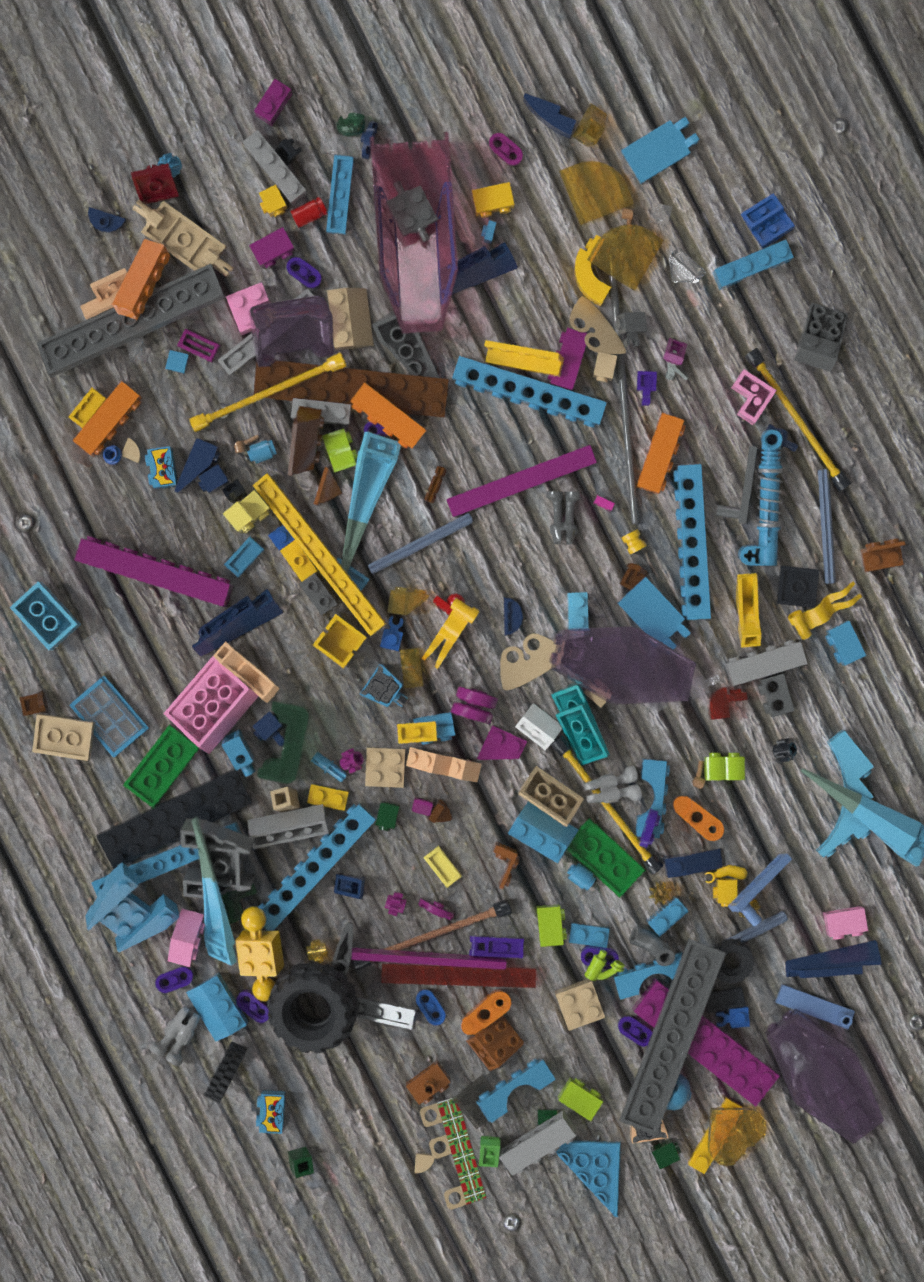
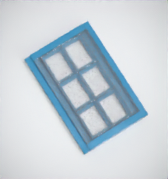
M105 675L69 705L81 720L95 722L93 734L113 758L149 729Z

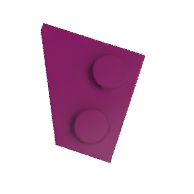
M492 725L477 759H519L527 741Z

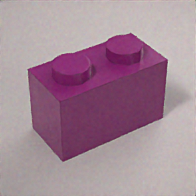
M274 79L255 108V116L273 126L293 95L291 89Z
M283 227L249 245L261 269L264 267L266 269L271 268L276 264L275 261L281 258L285 260L293 255L292 252L295 251Z

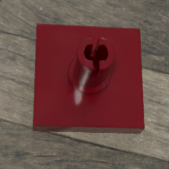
M169 163L159 166L153 164L152 167L149 165L146 169L131 172L139 200L144 204L179 196Z

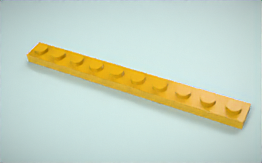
M269 473L265 474L253 487L368 634L373 636L387 623Z

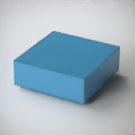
M170 350L165 369L185 374L189 355Z

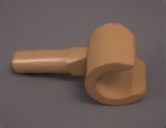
M624 208L622 219H627V236H632L631 223L633 211Z
M255 435L247 440L236 442L234 445L235 453L245 452V445L258 440L259 436Z
M699 761L698 770L692 782L693 786L698 789H702L706 781L700 778L703 761Z

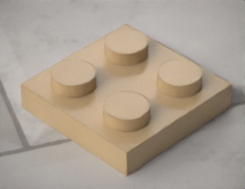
M367 747L365 786L404 788L405 749Z

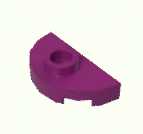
M420 898L418 902L420 907L427 909L428 912L438 917L453 920L455 913L444 909L445 905L437 901L431 903Z

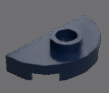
M370 121L367 130L362 132V158L370 159L371 147H373L379 125L378 122Z
M89 207L88 216L90 222L97 230L103 233L117 231L126 222L125 218Z
M504 597V636L513 634L520 628L523 621V612L516 601Z

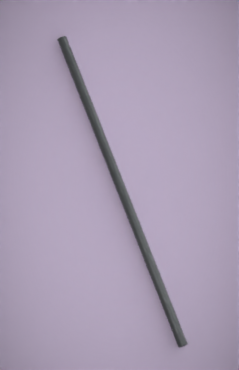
M611 255L607 256L611 287L613 326L618 335L615 320L616 316L620 315L615 256ZM618 335L623 343L622 335ZM616 354L632 524H640L624 354Z

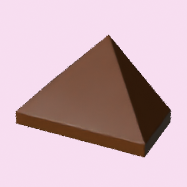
M327 467L324 468L314 500V505L316 506L342 494L330 469Z

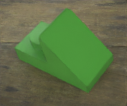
M481 1136L479 1166L498 1167L500 1138Z

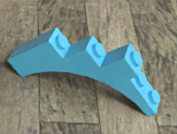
M841 730L828 740L827 743L834 752L841 768L843 787L872 799L873 795L859 778L862 777L864 779L872 772L870 769L874 766L844 730ZM842 805L841 813L834 829L816 851L823 858L825 856L829 857L836 852L835 848L838 845L846 844L851 839L850 836L852 834L857 839L860 837L864 839L871 831Z

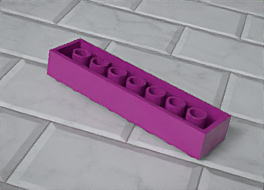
M87 536V539L81 538L74 561L222 607L228 606L234 585L229 584L230 580L217 576L215 580L211 578L212 574L198 571V574L193 573V568L182 565L176 568L173 562L161 559L160 563L156 561L157 557L144 553L141 557L138 556V551L124 548V551L119 550V545L106 542L105 545H102V540Z
M655 978L632 1007L633 1012L655 1027L669 988ZM702 1014L687 1054L754 1106H757L779 1078L778 1073Z

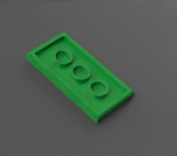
M169 724L123 786L150 807H155L200 748L178 729Z
M590 818L580 826L567 849L619 898L646 870Z

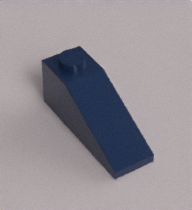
M196 438L174 492L181 494L199 478L198 476L209 470L214 463H217L221 455L219 452L220 448Z
M720 848L663 857L667 878L686 876L723 867Z

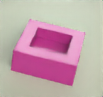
M598 495L593 504L608 511H612L615 504Z

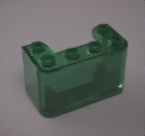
M274 700L271 711H274L278 722L288 724L281 758L266 759L263 762L262 768H258L256 778L289 784L300 775L312 712L309 707Z

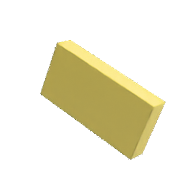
M439 845L423 857L446 888L462 877L461 873Z

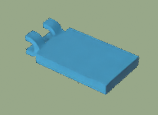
M686 117L674 125L671 120L621 150L622 155L640 184L690 155L688 149L696 145L699 138L696 133L687 139L683 136L681 130L689 126V121Z
M646 577L617 603L656 645L662 642L669 651H673L677 647L669 639L676 631L683 638L690 634V631L681 624L685 618Z

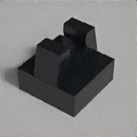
M287 138L282 140L275 150L286 166L291 164L302 151L300 147L295 149L292 146L295 142L293 139L287 140Z
M238 479L222 489L227 499L233 504L237 502L236 498L242 495L244 498L248 496Z

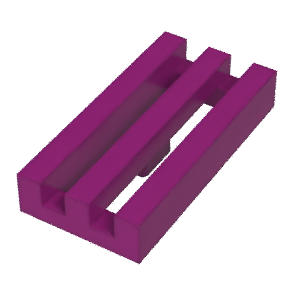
M185 329L177 347L213 363L220 345ZM187 334L213 346L214 349L211 350L186 338ZM185 341L210 353V357L183 345V342Z

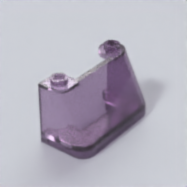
M311 296L257 305L250 309V322L258 367L272 365L275 362V355L312 349V352L319 357L334 354L333 315L324 298Z

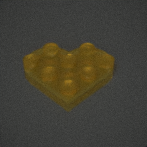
M710 1108L708 1152L710 1157L719 1165H735V1162L741 1156L744 1157L747 1147L755 1146V1143L761 1137L764 1138L767 1127L762 1115L757 1110L751 1108Z

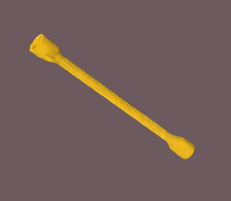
M341 352L328 358L327 362L320 365V367L313 368L309 372L306 371L302 375L300 374V376L297 375L291 378V380L288 379L228 407L219 409V411L217 410L212 414L202 413L189 418L191 426L195 432L203 430L210 426L214 419L216 420V418L223 417L225 414L232 413L234 410H239L243 406L245 407V405L248 406L252 402L254 403V401L257 402L324 371L328 372L331 370L334 372L347 367L345 359Z

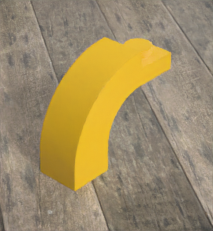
M596 235L594 239L590 238L585 246L588 249L587 251L582 248L579 249L575 260L574 274L577 285L583 295L601 307L611 287L599 281L592 272V258L603 240L602 237Z

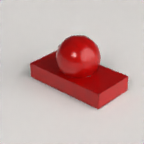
M454 593L447 598L446 602L439 596H436L433 603L450 615L453 611L450 606L457 598L464 603L465 600L462 595Z

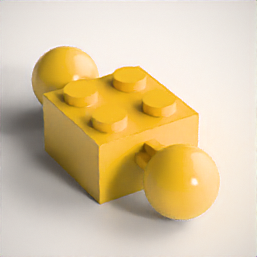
M249 907L241 916L242 925L246 930H243L235 940L240 976H257L252 986L253 995L260 1001H268L271 990L276 984L268 976L277 977L284 967L279 931H261L266 923V915L258 907Z

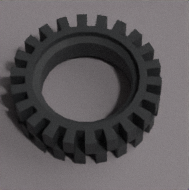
M233 1041L230 1043L205 1091V1097L217 1103L221 1102L245 1056L246 1048Z

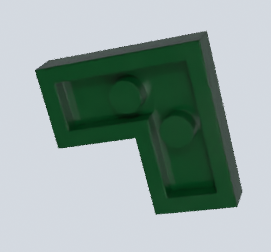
M254 882L249 890L238 892L233 890L221 895L229 924L241 920L244 909L240 899L257 893Z

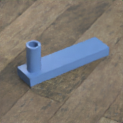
M787 853L778 854L728 905L732 912H741L753 926L758 925L762 918L749 902L792 860Z
M784 984L781 985L775 1001L783 1006L849 1029L852 1024V1018L855 1013L852 1009Z

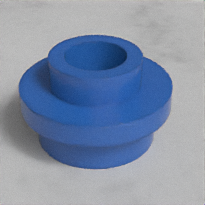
M111 445L104 449L103 458L106 463L115 465L121 460L122 452L119 447Z

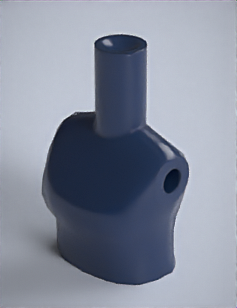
M770 423L766 430H776L781 434V449L786 447L795 452L798 445L788 440V431L777 428ZM774 434L768 435L767 443L769 445L774 444L776 436Z

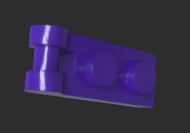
M470 936V942H472L471 949H469L470 956L523 958L524 938ZM479 943H485V950L479 949Z

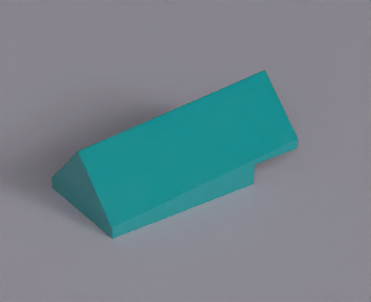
M576 681L551 694L559 710L556 717L580 765L582 766L608 757L610 755L580 683Z

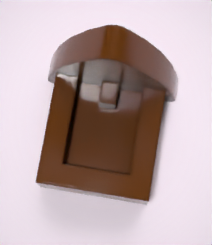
M628 563V569L619 585L631 590L644 577H648L649 573L639 565Z
M43 690L37 694L19 697L23 716L41 712L43 714L48 713L47 699Z
M442 799L437 802L428 818L434 824L435 822L452 820L450 809Z

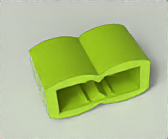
M343 428L323 435V440L335 473L356 466L357 453L356 450H351L349 443L353 441L349 431L345 432Z
M729 752L728 756H721V753H709V756H704L705 780H745V757L740 756L739 752Z

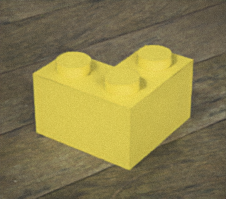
M254 490L241 502L237 501L223 515L237 532L248 533L255 527L253 523L258 519L262 521L269 515L270 507Z

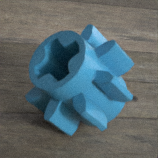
M168 153L159 158L158 166L169 163L173 177L180 174L182 163L177 156L172 157V153Z

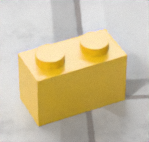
M510 182L472 190L476 216L481 215V218L492 216L494 212L500 211V214L509 213L514 208Z

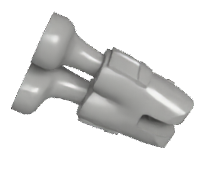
M633 765L628 766L620 776L616 777L611 773L584 783L585 791L596 790L597 788H600L601 793L586 796L587 803L618 802L620 797H629L635 802L640 801L642 793L639 785H630L620 789L616 787L620 784L635 783L638 778L636 768Z
M184 1006L165 1027V1037L159 1042L152 1043L149 1047L153 1053L163 1057L173 1038H175L177 1041L165 1058L168 1062L178 1067L182 1064L183 1045H189L200 1019V1016L194 1013L188 1020L187 1025L182 1024L189 1012V1009Z

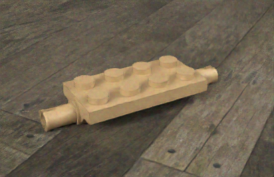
M141 200L136 202L138 206H133L132 210L143 216L147 222L141 233L153 242L165 245L171 255L193 271L208 264H212L226 278L230 275L228 271H233L234 267L220 258L226 246L163 201L157 209H151Z

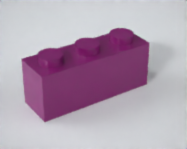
M567 328L566 332L562 331L559 343H562L561 350H556V353L564 357L560 377L548 376V380H551L550 385L570 391L573 390L586 348L584 339L587 333L578 332Z

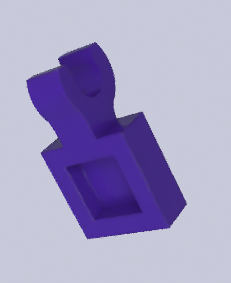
M637 371L636 391L642 392L641 406H649L650 392H656L657 372Z

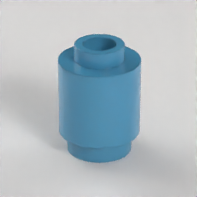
M264 440L249 446L250 450L247 451L250 461H255L256 464L271 459L273 455L277 454L272 440Z
M573 863L567 870L569 874L567 878L581 889L588 890L596 880L593 873L580 863L576 865Z

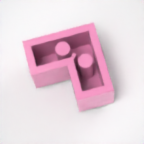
M262 282L226 296L241 335L259 328L253 310L271 304Z
M744 369L731 387V389L747 398L736 415L753 425L776 390Z
M181 909L180 917L177 920L171 937L168 961L190 967L192 960L196 961L198 955V947L201 940L198 936L203 934L205 927L203 922L204 914Z

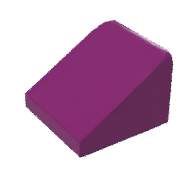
M415 798L412 812L430 816L433 803L432 801Z

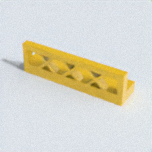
M485 340L484 346L488 348L485 360L487 364L558 377L561 375L564 357L559 353Z

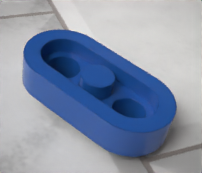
M420 990L416 995V1003L427 1021L432 1025L442 1024L446 1017L444 1008L431 990ZM424 995L429 997L427 1002L422 1000ZM435 1011L439 1012L440 1016L437 1018L433 1017L432 1015Z

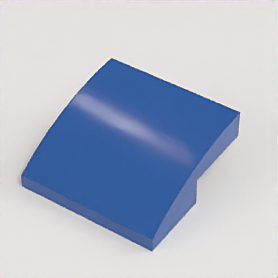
M774 193L741 213L744 222L762 249L795 229V225L785 213L784 207Z

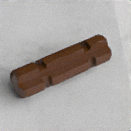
M437 466L435 470L436 474L435 476L433 475L429 485V492L426 493L424 498L429 503H434L436 499L435 495L436 493L438 494L443 481L442 477L446 473V468Z

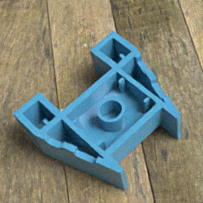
M124 863L119 864L107 876L105 884L99 890L94 904L90 906L85 915L88 930L98 922H101L118 935L115 937L118 952L166 930L180 917L177 904L164 894L151 906L135 896L132 891L138 886L137 876Z

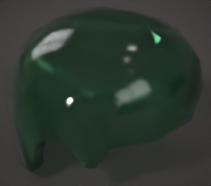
M354 112L349 113L346 119L340 116L336 122V129L345 137L360 136L365 130L366 117L363 114Z

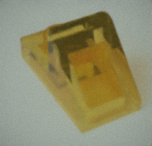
M419 648L400 650L404 688L424 686Z

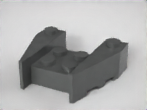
M187 818L181 829V847L198 849L193 819ZM198 819L220 894L222 895L233 890L238 892L251 889L256 874L243 873V853L250 854L255 839L212 822ZM188 868L183 879L184 897L204 898L201 869Z

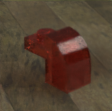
M727 687L716 689L708 699L709 719L730 718L728 702L748 700L747 692H742L741 689L730 690V694H727Z

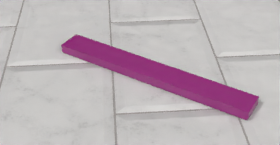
M588 445L446 499L452 517H456L597 462L591 446Z
M352 948L351 958L353 960L489 969H506L507 963L505 957Z

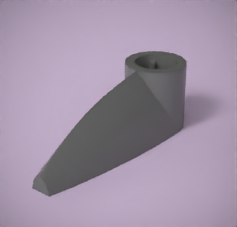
M352 923L346 924L332 962L333 969L338 971V967L336 968L335 965L342 963L343 967H346L342 969L345 975L349 970L351 959Z

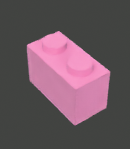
M862 906L823 912L827 935L833 937L834 940L842 939L847 934L861 936L863 932L868 931L865 909Z

